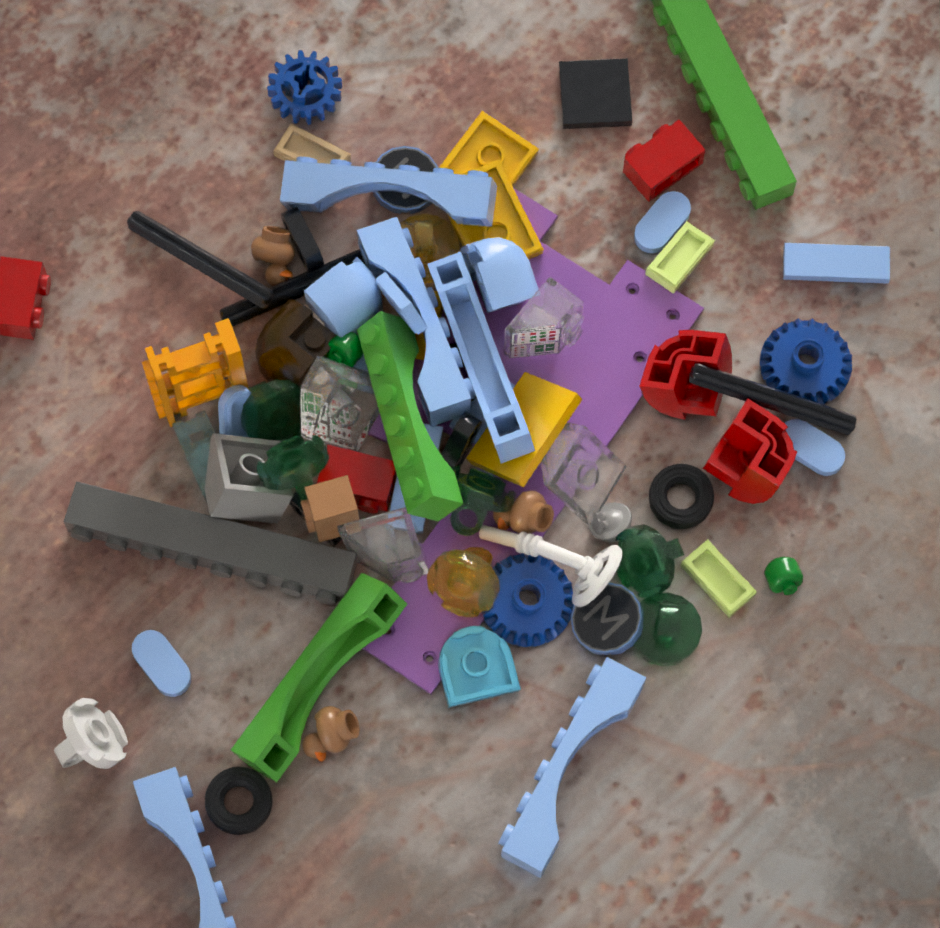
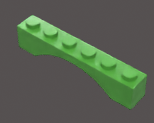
M380 311L357 329L403 499L408 514L439 522L464 503L455 472L444 460L431 440L416 404L412 372L419 347L415 333L401 317Z
M361 573L231 748V751L253 770L277 783L299 753L301 736L307 718L327 683L353 655L370 642L386 634L407 606V603L386 583Z

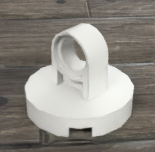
M82 698L77 700L64 712L62 717L63 729L67 738L54 749L63 768L71 767L85 760L97 768L109 769L124 759L127 754L123 753V747L128 744L122 725L110 710L103 713L94 707L98 703L94 699Z

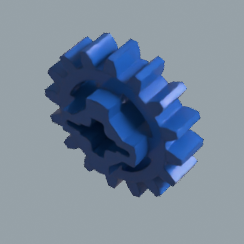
M299 50L298 58L293 59L289 54H286L285 65L278 62L274 64L277 74L269 73L268 75L270 84L267 87L268 97H272L271 104L273 109L280 108V115L283 119L291 114L294 124H297L300 118H305L307 124L311 125L312 117L317 116L323 121L325 120V110L332 113L336 111L334 101L337 102L342 99L341 91L339 90L342 89V78L338 77L337 66L329 67V57L326 56L319 61L317 60L316 51H313L310 57H305L303 51ZM317 73L322 75L325 79L319 78L317 76ZM285 96L292 97L293 102L289 101Z

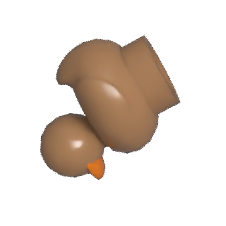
M264 226L261 236L253 240L251 251L256 261L262 260L272 263L265 271V278L271 286H275L293 277V273L285 265L293 260L295 249L289 242V230L276 226Z
M532 490L523 491L516 498L513 505L506 502L500 503L493 511V519L498 529L507 530L511 526L512 530L518 534L522 531L528 534L536 531L545 532L551 526L554 517L552 506L546 503L542 494Z
M326 706L320 709L314 716L317 733L307 735L303 740L302 748L307 756L317 758L321 762L326 758V751L339 753L345 750L350 740L359 736L360 728L356 715L349 709L342 711L334 706Z

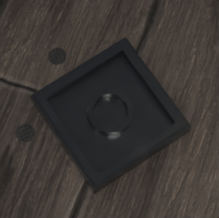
M628 58L559 61L563 129L632 126Z

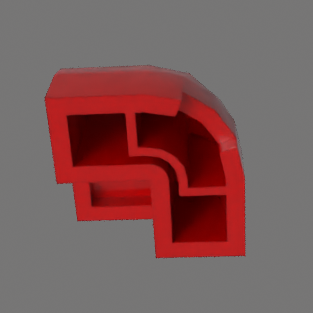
M678 330L679 335L667 339L659 347L654 345L648 356L639 385L649 405L663 414L683 420L686 419L687 413L716 417L723 394L691 384L689 382V374L695 363L732 374V351L726 333Z
M747 398L712 450L713 452L702 469L732 487L728 496L751 504L764 503L774 495L795 461L797 451L794 450L793 442L786 432L788 426L778 417Z

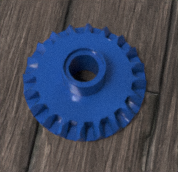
M798 318L790 323L784 322L781 327L773 330L767 340H765L760 354V371L767 386L824 405L839 396L847 386L852 372V354H850L848 349V343L842 339L839 331H834L827 323L816 322L813 318L810 320H800ZM810 355L814 358L815 363L804 364L799 359V356Z
M524 553L514 556L510 555L504 560L497 562L483 581L480 591V608L483 618L488 627L507 643L520 647H535L546 644L558 637L571 619L574 606L572 603V583L565 575L564 569H560L553 560H548L541 555L533 557ZM525 590L533 592L537 597V603L531 606L525 605L520 600L519 593Z

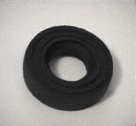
M674 464L664 468L655 476L649 490V504L652 512L660 522L675 529H688L700 524L709 515L714 502V490L711 481L703 471L689 464ZM685 484L691 487L696 497L693 505L686 509H678L672 506L667 498V493L672 486Z
M232 767L223 770L212 779L206 790L205 808L210 820L217 828L229 834L243 835L257 830L268 819L272 809V793L267 781L258 772L246 767ZM235 787H244L253 795L252 807L241 815L230 813L224 805V798L227 792Z

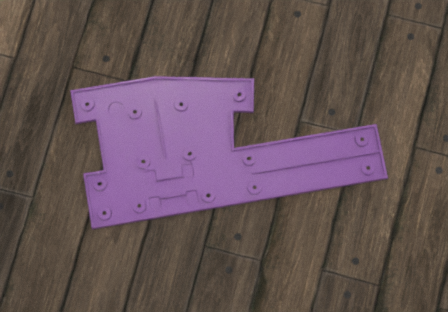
M515 188L518 199L544 249L543 254L529 259L541 296L487 313L477 280L473 281V285L509 381L516 385L523 373L527 372L578 393L582 401L524 488L477 468L460 492L464 504L438 522L391 587L407 603V606L390 627L392 631L390 634L382 635L362 649L430 695L433 694L441 682L438 659L444 643L456 631L469 626H481L484 621L480 608V591L486 575L497 562L504 560L510 555L522 554L516 552V549L513 547L479 538V532L483 525L498 529L493 519L494 508L504 502L513 505L516 498L523 491H537L543 495L546 503L553 508V524L643 397L639 385L648 356L654 345L659 347L667 339L679 335L678 330H690L704 310V307L677 290L674 294L645 275V270L629 260L626 261L609 285L542 243L541 240L557 220L558 215ZM633 289L635 293L631 294L629 290ZM443 309L441 317L445 318L450 331V337L447 338L449 344H454L456 341ZM674 315L676 318L670 319L669 316ZM560 329L558 341L512 345V334ZM573 333L574 337L569 338L568 334ZM514 335V344H517L518 335ZM558 342V353H553L554 351L534 354L542 355L530 356V346L532 344ZM527 345L526 356L511 358L512 346ZM638 357H641V358L643 359V361H642V362H638V361H637V358H638ZM415 359L412 372L415 400L423 423L429 424L418 396L417 381L424 360ZM459 368L463 379L468 378L466 368ZM378 410L368 435L388 443ZM452 420L436 425L443 427V432L449 435L453 431L449 427ZM578 445H581V446L583 447V449H582V450H577L576 447H577ZM498 479L499 483L495 484L493 480ZM510 526L507 530H505V531H509V532L516 533L515 531L512 530L511 526ZM549 528L545 532L536 531L532 534L542 536L543 538ZM430 656L433 660L428 662L426 658Z

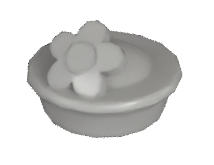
M616 502L605 504L593 513L589 521V529L597 539L609 543L617 542L629 533L632 514L624 504Z

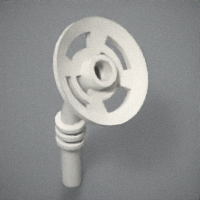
M483 525L479 532L480 539L513 547L516 549V552L524 553L525 555L533 557L541 555L575 568V574L579 577L574 586L572 603L577 607L589 604L603 591L614 576L622 559L623 552L618 545H611L591 558L589 556L583 557L543 541L542 536H535L523 531L517 534ZM608 560L605 567H603L604 561Z

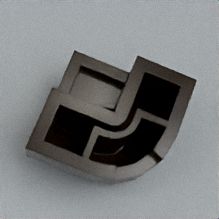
M289 299L265 324L257 338L255 354L260 373L273 387L295 404L302 397V389L308 390L318 380L317 368L328 358L331 350L328 343L336 335L313 317V311L303 304Z

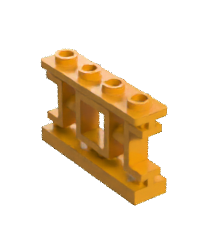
M229 318L216 322L217 334L211 336L210 332L203 334L205 341L171 353L167 346L162 348V353L158 355L154 354L152 346L145 348L148 360L141 363L159 419L166 417L170 427L177 425L174 415L180 413L181 417L187 416L188 408L220 398L222 393L231 386L243 385L249 390L242 353Z

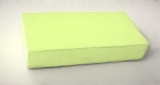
M686 221L647 267L645 275L674 294L711 250L715 240Z
M708 539L680 564L686 573L729 618L757 593Z

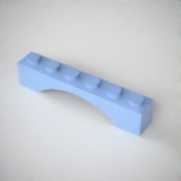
M297 157L296 161L285 160L280 202L287 210L297 206L300 211L321 213L335 203L354 195L373 191H395L411 194L431 202L446 212L457 224L492 227L497 185L492 177H488V173L471 170L468 171L467 175L454 174L453 170L447 168H434L433 172L419 171L420 168L412 165H399L398 169H387L385 165L376 162H366L363 167L351 166V162L340 159H333L330 161V164L317 163L316 159L310 157Z
M394 217L357 230L358 246L368 269L375 278L386 272L410 300L428 326L423 331L426 351L417 383L418 396L430 426L432 427L461 417L465 412L470 414L471 399L475 398V392L470 379H463L459 368H462L463 364L459 351L456 347L450 348L447 338L450 337V331L444 317L438 318L434 308L438 307V302L433 288L425 287L422 278L426 277V273L420 257L414 258L410 248H413L414 244L408 228L402 229L398 218Z
M458 252L428 263L427 265L500 462L504 463L534 452L535 448L530 432L493 340L462 253Z
M608 657L605 659L602 667L595 664L586 681V684L591 686L585 698L578 696L569 712V716L573 717L567 730L562 727L560 728L551 746L556 749L550 762L544 759L534 776V779L539 783L533 794L526 791L516 810L521 816L515 827L508 824L498 844L503 846L502 858L539 878L542 877L559 844L556 824V798L567 766L578 750L595 734L609 725L628 717L644 688L645 676Z
M176 767L133 781L147 824L171 840L180 849L192 868L200 896L199 928H237L233 916L226 918L221 905L228 902L221 880L214 882L210 868L216 867L210 845L202 847L198 833L204 832L205 829L199 811L191 812L187 798L193 797L187 775L180 777Z

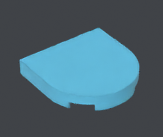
M469 626L456 631L444 643L439 654L438 668L448 708L521 690L510 648L506 641L493 631L482 626Z

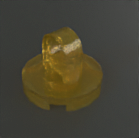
M423 213L410 216L402 221L400 226L402 229L407 227L411 234L414 247L410 248L414 258L420 257L425 269L426 277L422 278L425 284L431 283L433 279L427 264L458 253V237L449 222L437 215Z
M470 547L465 550L453 549L443 552L434 560L427 574L429 591L432 595L436 592L443 600L441 606L458 616L473 618L477 617L482 611L490 610L496 602L500 591L499 579L492 568V554L480 547Z

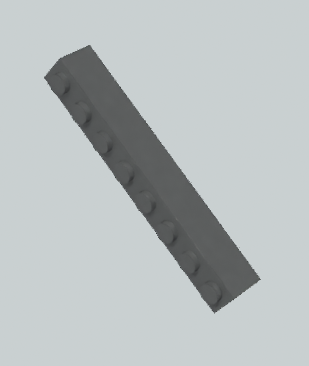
M77 481L63 521L67 531L71 533L70 536L83 542H91L92 539L104 541L106 546L118 551H126L127 548L139 550L142 556L149 559L161 560L162 557L174 559L177 565L184 568L196 569V566L209 568L212 574L219 577L231 578V575L244 577L245 581L251 585L266 587V584L279 586L282 592L293 596H301L302 593L314 595L317 601L328 605H336L348 592L358 564L357 553L218 517H210V515Z

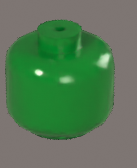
M349 332L343 337L336 335L328 343L331 348L328 359L338 368L349 369L363 356L359 336L354 332Z
M785 556L775 558L764 569L769 589L774 593L783 591L784 595H791L803 583V573L794 558Z

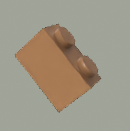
M348 475L305 487L307 499L301 501L303 515L308 532L316 531L319 543L361 531L358 508Z

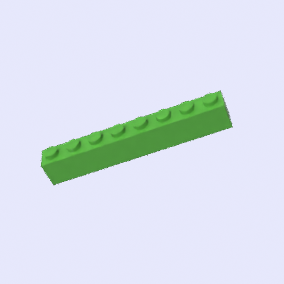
M651 0L654 5L653 13L657 24L660 27L664 26L669 35L667 36V42L673 55L678 54L683 63L681 69L688 84L693 83L697 91L695 96L698 107L702 113L707 112L711 120L710 129L712 135L717 142H722L726 150L724 152L726 163L731 171L736 170L741 180L739 181V187L746 201L751 200L755 210L792 196L797 180L707 1Z

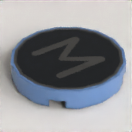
M409 146L392 148L383 153L376 161V163L385 165L387 169H398L399 165H412L420 168L419 171L433 172L434 168H438L430 155L419 148ZM373 191V195L380 205L393 213H419L432 204L411 194L395 191Z
M608 583L603 591L589 604L583 607L573 606L571 614L572 631L579 643L593 654H621L631 648L642 634L644 626L643 607L635 594L620 584Z

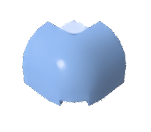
M500 237L486 238L460 248L472 282L477 280L487 313L541 296L526 254L513 241Z
M358 257L348 266L341 261L304 290L307 306L320 318L325 327L339 337H343L349 332L357 334V329L378 312L383 311L382 294L375 283L376 278Z

